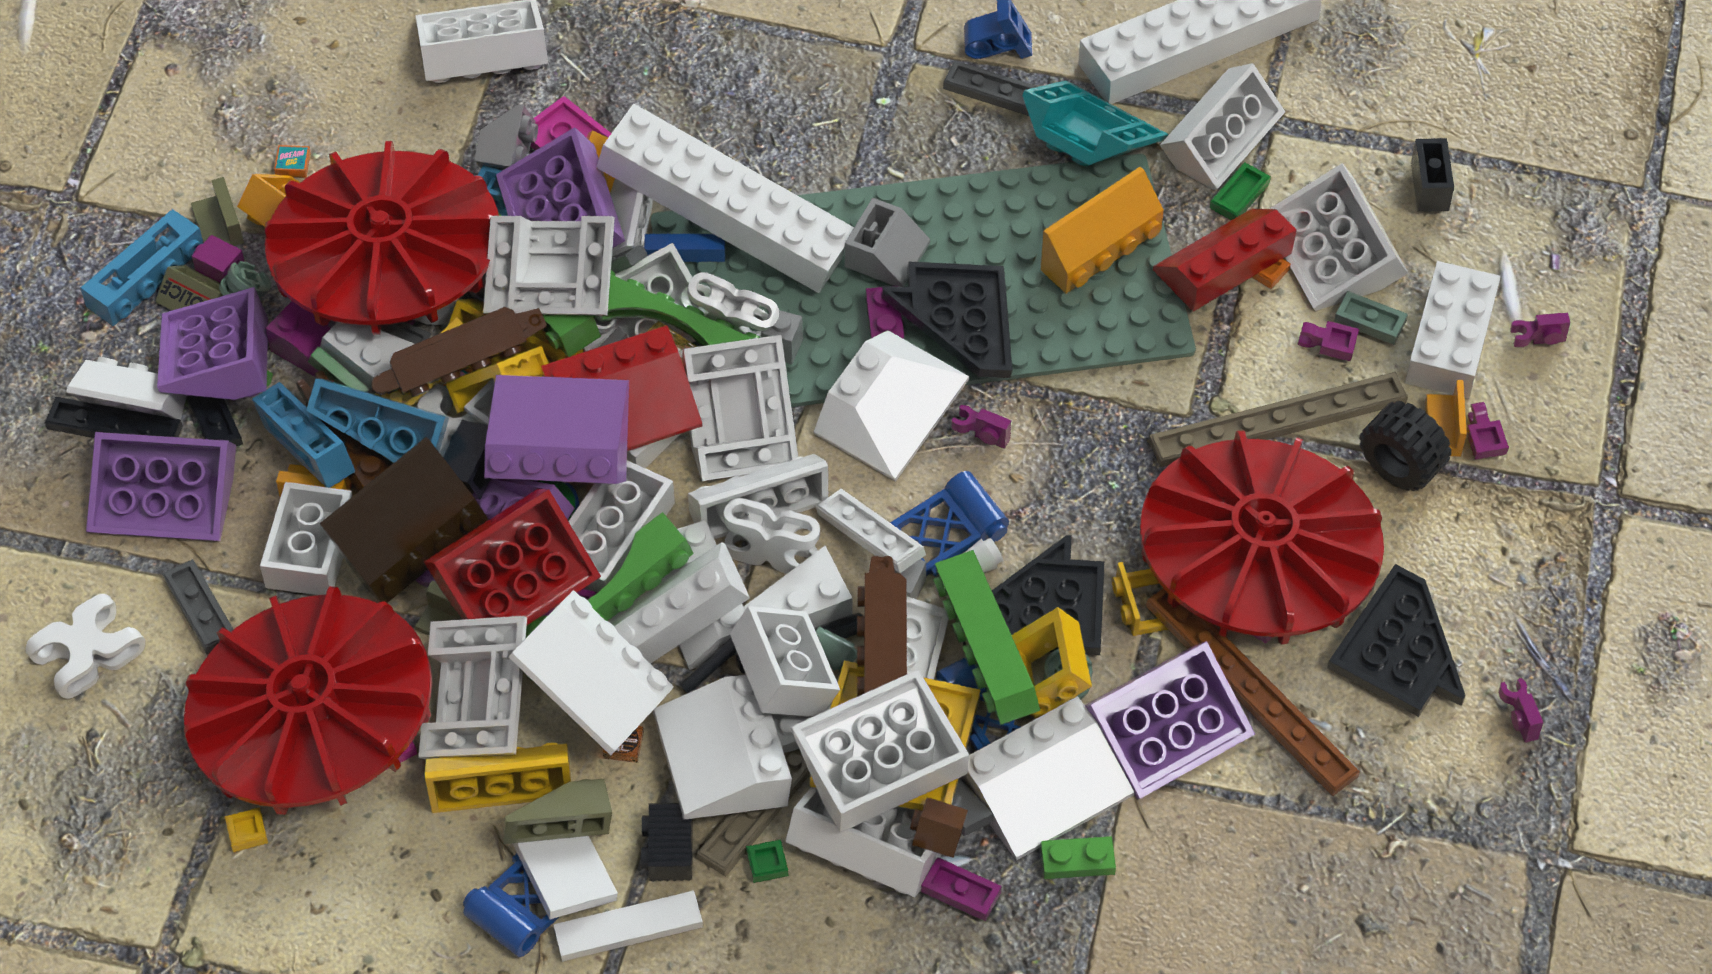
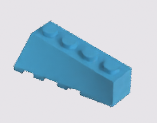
M319 378L315 379L306 409L309 413L346 433L393 463L425 437L440 451L450 418Z

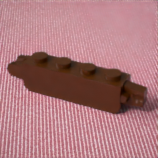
M507 307L500 308L393 353L390 360L391 369L380 373L379 376L373 377L371 389L380 396L386 393L390 394L399 389L403 395L410 393L412 398L430 390L428 385L441 380L443 385L460 378L459 372L469 367H472L474 372L492 364L490 359L500 354L506 359L522 352L521 346L526 344V339L546 328L545 319L539 308L515 314L514 310Z
M320 370L315 373V379L319 378L329 381L323 371ZM301 379L296 381V385L307 407L312 390L308 383ZM319 419L343 441L355 468V472L350 474L348 478L357 493L389 467L381 454Z
M872 556L869 573H865L864 586H858L857 607H864V616H857V637H864V646H857V667H864V676H857V697L907 675V582L904 576L900 573H895L891 556Z

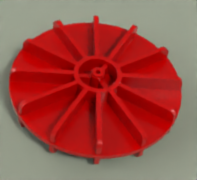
M385 141L384 151L361 154L343 160L336 151L330 153V165L318 170L300 183L290 180L284 187L285 198L276 208L271 220L265 224L266 260L270 273L283 297H288L301 308L313 313L316 323L322 326L327 325L331 320L347 324L371 325L372 334L380 335L381 325L405 322L422 316H426L431 323L438 321L437 310L451 304L468 291L479 292L483 287L482 277L486 273L490 259H487L491 216H499L494 199L487 189L485 180L481 176H474L463 167L451 162L447 151L438 149L433 155L410 151H395L393 141Z
M1244 430L1236 431L1234 440L1220 441L1197 449L1189 445L1182 449L1180 458L1172 462L1151 483L1140 518L1142 558L1144 562L1148 563L1155 578L1169 594L1167 602L1172 607L1182 605L1196 616L1219 626V636L1225 638L1228 631L1231 630L1254 636L1278 637L1280 645L1289 643L1290 636L1318 631L1330 625L1334 628L1341 626L1344 623L1345 617L1356 610L1372 591L1378 579L1384 555L1381 512L1373 507L1369 498L1353 480L1354 470L1350 466L1340 469L1315 453L1302 449L1303 439L1297 437L1293 445L1271 440L1247 439Z
M330 586L324 595L302 597L281 604L275 595L269 598L272 605L271 608L247 619L231 632L222 627L217 632L220 642L203 661L197 673L190 674L187 677L186 686L189 692L184 711V734L187 744L200 770L228 798L235 797L252 804L273 807L276 814L285 815L288 809L292 807L319 804L336 798L340 806L348 803L346 794L369 783L387 768L396 772L401 767L398 758L411 744L422 723L429 722L431 712L428 707L432 692V673L429 658L415 630L405 619L394 612L392 606L385 601L376 603L356 596L342 595L339 588Z

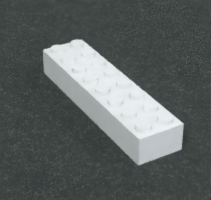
M1177 0L1080 39L1078 65L1103 99L1110 104H1114L1319 20L1322 0Z
M635 104L631 106L603 144L596 167L817 293H820L845 255V242L854 227Z

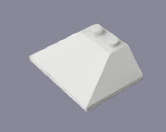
M491 216L487 259H490L486 271L483 313L488 314L507 307L514 310L515 314L539 308L542 315L607 316L615 217L582 216L581 221H530L522 216Z
M887 330L865 341L829 390L814 434L896 482L966 385L969 376Z
M781 335L683 349L682 363L703 424L702 427L689 431L691 447L701 481L751 474L759 471L761 468L780 465L798 457Z
M512 616L431 622L428 656L441 662L436 723H422L418 758L516 755L523 671L508 656L526 639L527 617Z

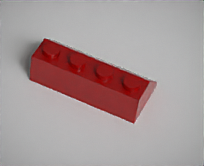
M1250 209L1154 265L1153 271L1194 312L1262 270L1277 263L1280 259L1292 254L1297 229L1277 209Z

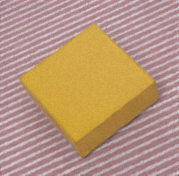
M260 807L225 816L233 852L268 844Z

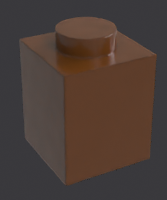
M927 797L923 810L915 809L910 830L916 831L912 845L954 858L968 810Z

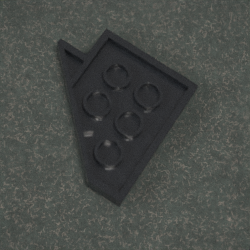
M909 261L907 266L908 287H882V299L978 377L1011 378L1013 370L1004 266Z
M1072 535L1063 537L992 590L1011 635L1059 607L1079 622L1085 654L1100 655L1105 561L1071 559ZM1056 647L1055 649L1051 650L1050 652H1053V651H1055V650H1057V649H1059V648Z
M1395 564L1330 658L1327 668L1417 717L1421 715L1434 693L1462 706L1466 695L1426 580Z

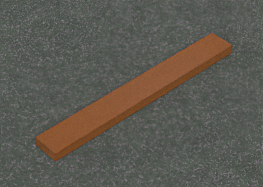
M1164 588L1146 601V607L1187 649L1207 641L1237 700L1332 796L1359 777L1360 771L1227 637L1219 636L1220 630L1214 624L1196 616L1182 605L1172 607L1167 602L1169 594Z

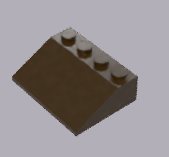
M425 437L324 519L320 525L363 586L379 602L385 601L388 603L428 570L424 561L489 519L432 442Z

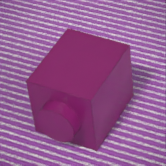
M210 235L203 244L198 245L192 255L195 271L219 283L228 274V269L234 262L237 265L240 261L245 262L241 249L213 235Z

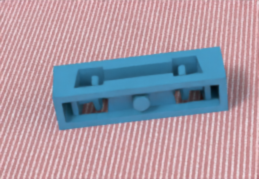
M174 209L169 211L80 287L86 307L112 326L116 325L121 319L128 317L136 306L144 299L151 297L155 290L161 286L167 267L185 265L192 259L197 246L203 244L200 228ZM168 227L169 232L164 236L162 235L155 243V237ZM114 272L116 273L117 277H113L108 285L101 284Z
M278 382L252 398L264 428L325 487L330 488L355 472L343 441L316 416L306 411L307 407L282 383Z

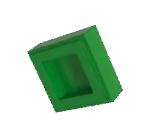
M781 839L746 846L753 883L789 876Z

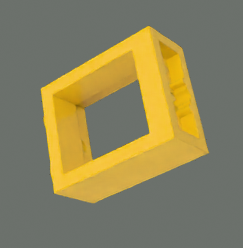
M1059 607L1012 635L1035 687L1041 710L1030 714L1035 719L1092 687L1079 622ZM1058 647L1063 669L1035 685L1031 663Z

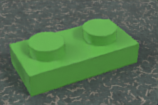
M1112 836L1041 841L1040 848L1044 879L1115 875L1116 864Z

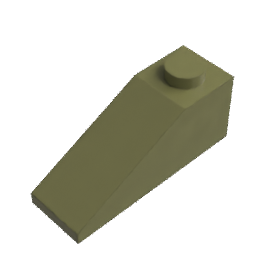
M582 779L568 782L505 816L502 835L503 844L609 834L612 808L605 779Z

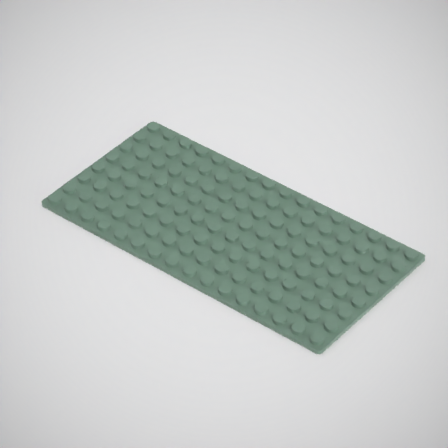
M1144 154L1117 156L1089 166L1067 162L797 195L852 227H855L872 198L902 208L930 238V244L919 262L1004 266L1013 370L1011 378L978 377L902 315L904 340L968 375L969 380L966 385L1191 357L1195 354L1196 346L1185 303L1153 271L1154 265L1172 255L1163 220L1162 229L1156 237L1145 240L1131 254L1121 256L1107 270L1099 271L1090 277L1082 287H1075L1067 294L1041 271L1043 230L1138 167L1145 170L1155 191L1148 161ZM674 211L656 212L650 217L653 234H713ZM725 241V262H684L692 277L701 272L709 273L730 282L738 290H749L771 299L781 311L802 316L803 341L793 364L785 363L791 407L825 402L827 394L865 341L871 339L866 288L894 286L845 267L844 255L820 293H817ZM705 282L699 283V284H703V285L709 286V284H707V283H705ZM758 307L769 314L765 307ZM749 327V329L752 331H759ZM697 341L691 344L694 347L701 346Z

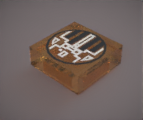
M638 726L612 755L603 749V758L638 763L644 735L643 726Z

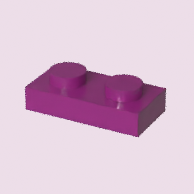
M882 287L866 288L871 338L888 330L904 339L902 315L881 298Z
M939 857L936 858L921 885L922 893L984 921L987 920L1002 890L1001 885Z

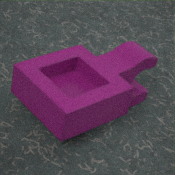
M1568 312L1536 315L1534 321H1513L1510 332L1523 334L1515 336L1514 347H1525L1529 345L1531 340L1533 345H1553L1565 342L1571 323Z
M1327 321L1325 328L1313 323L1303 322L1298 345L1305 348L1321 346L1319 354L1351 362L1359 329Z
M1484 402L1471 404L1472 412L1468 413L1470 425L1467 426L1466 431L1474 459L1507 455L1509 446L1500 420H1489Z
M960 405L959 416L966 418V420H959L953 417L951 428L959 433L975 431V437L981 439L984 443L1006 448L1011 438L1012 420L983 408L978 413L969 406Z
M1522 678L1517 680V692L1508 690L1506 683L1501 682L1498 692L1499 697L1503 702L1514 707V710L1511 712L1514 729L1521 732L1525 743L1538 740L1544 722L1532 693H1527L1526 682Z

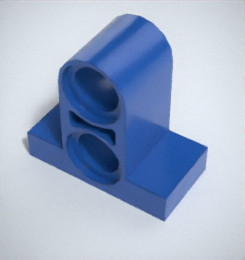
M997 0V11L972 18L965 23V53L973 59H982L1015 49L1021 59L1032 56V32L1011 0Z

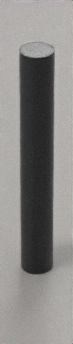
M732 638L680 684L687 693L694 691L737 651Z

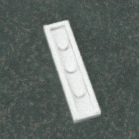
M843 489L838 490L815 506L820 517L873 555L879 557L891 556L894 569L898 573L903 572L926 556L924 546Z
M689 891L553 924L563 962L702 928L703 921L695 892Z

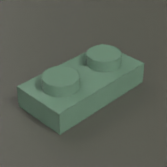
M1347 291L1335 314L1334 322L1358 328L1359 332L1395 345L1407 321L1408 314Z

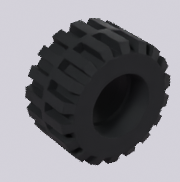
M1402 401L1388 403L1362 430L1359 437L1361 440L1359 443L1360 448L1364 452L1363 455L1374 471L1384 480L1406 491L1423 489L1449 462V456L1451 455L1449 439L1445 436L1442 427L1436 423L1437 421L1421 408L1418 409L1413 404H1405Z

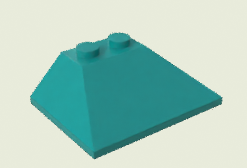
M1066 80L1026 89L1022 94L1037 138L1045 141L1049 149L1056 152H1065L1073 156L1072 160L1083 166L1102 162L1164 141L1169 135Z

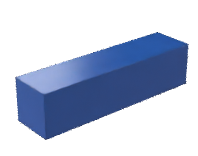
M645 234L644 248L648 254L647 256L673 243L683 262H725V240L715 234Z

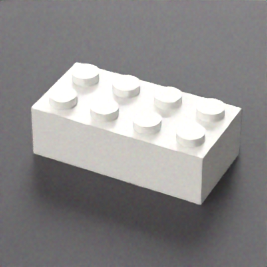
M1437 261L1405 384L1453 395L1456 381L1463 380L1464 398H1470L1501 276Z
M627 460L626 482L619 484L595 483L568 521L601 575L599 579L583 589L598 593L606 586L622 567L631 549L635 533L663 512L665 515L669 513L675 504L672 480Z

